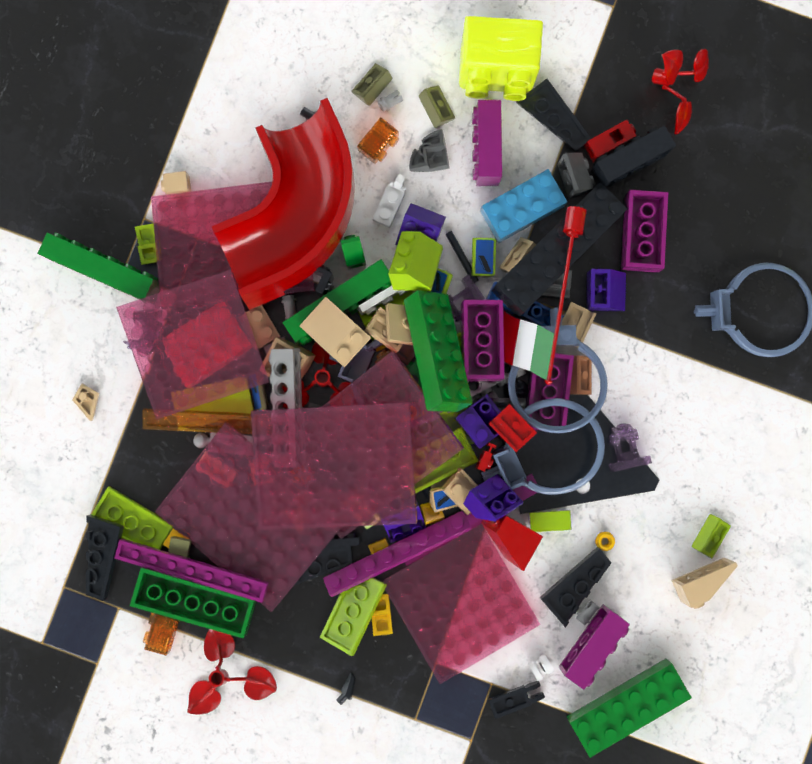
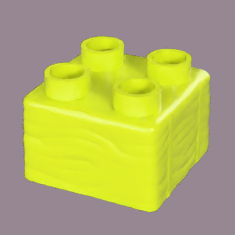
M466 16L461 41L459 87L466 89L465 95L470 98L481 99L488 96V91L503 92V98L506 100L521 101L526 99V93L532 90L540 69L543 22L540 20Z

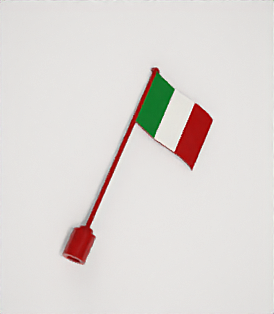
M570 206L567 207L563 232L567 233L570 241L555 333L537 324L517 319L505 311L503 314L504 362L533 372L545 379L547 385L553 382L551 381L573 242L574 238L582 235L587 210L582 207Z

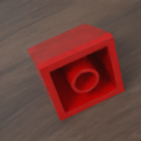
M508 515L503 516L496 522L482 520L481 524L504 558L524 571L543 536Z

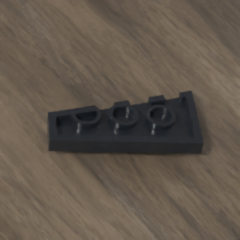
M545 79L526 94V99L516 101V104L575 152L591 139L548 79Z
M90 514L86 515V522L88 523V532H86V540H88V551L86 552V560H88L86 595L104 601L108 597L116 563L114 558L119 540L122 537L124 525Z
M351 546L274 552L277 592L353 564Z
M597 547L539 597L565 628L569 624V619L578 611L579 605L584 598H587L591 593L590 590L594 584L598 583L611 565V561Z

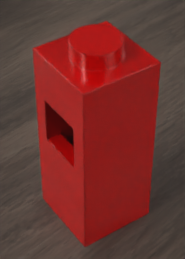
M625 120L587 141L584 148L592 162H596L604 154L608 155L614 152L613 150L617 147L630 143L636 137L635 127L633 124H629L628 120Z

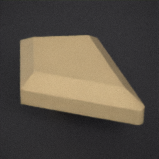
M81 384L72 401L90 421H93L99 393L85 384Z

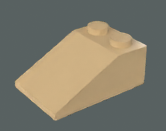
M327 297L300 324V327L343 367L371 339L366 332Z
M722 558L671 581L680 601L690 608L697 609L705 605L704 602L709 601L738 565L732 560Z

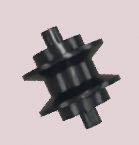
M516 379L517 398H525L528 385L525 381Z

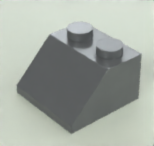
M582 153L563 154L557 165L568 199L589 194L594 189L595 183L592 175L589 176L587 159L583 157Z

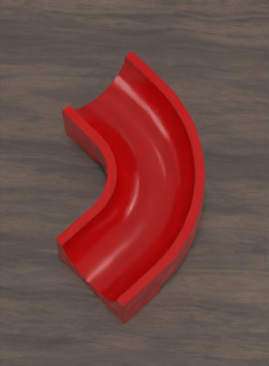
M328 98L320 100L317 112L310 119L296 127L282 131L267 130L263 125L255 128L273 170L271 188L264 200L253 209L211 226L239 287L238 291L249 310L285 295V290L299 284L312 275L332 255L347 229L354 204V172L348 143Z

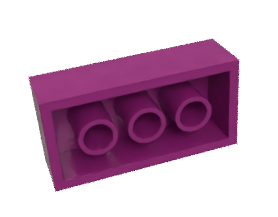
M478 100L477 107H473L472 125H475L472 132V143H476L472 151V161L476 162L473 169V180H476V186H499L502 178L501 100Z
M629 190L625 195L624 206L627 210L624 212L621 270L660 272L665 268L668 192Z
M463 300L461 303V354L467 381H501L504 379L503 300Z
M555 353L551 381L553 382L550 385L545 383V379L530 371L526 407L535 402L551 398L569 400L574 355ZM548 406L534 411L529 416L542 424L566 426L568 408Z
M602 604L559 665L564 676L583 690L586 687H590L595 680L594 675L598 670L600 671L604 668L608 655L613 654L617 649V643L620 638H624L627 635L630 624Z

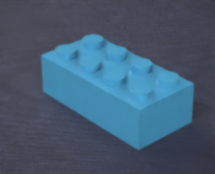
M547 169L482 205L480 212L499 244L560 210L566 205L567 200L551 172Z

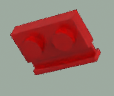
M510 403L489 422V425L515 452L537 434L534 428Z
M489 442L486 444V450H482L475 468L483 472L486 469H490L494 461L491 458L493 454L490 452L492 448H496V445Z

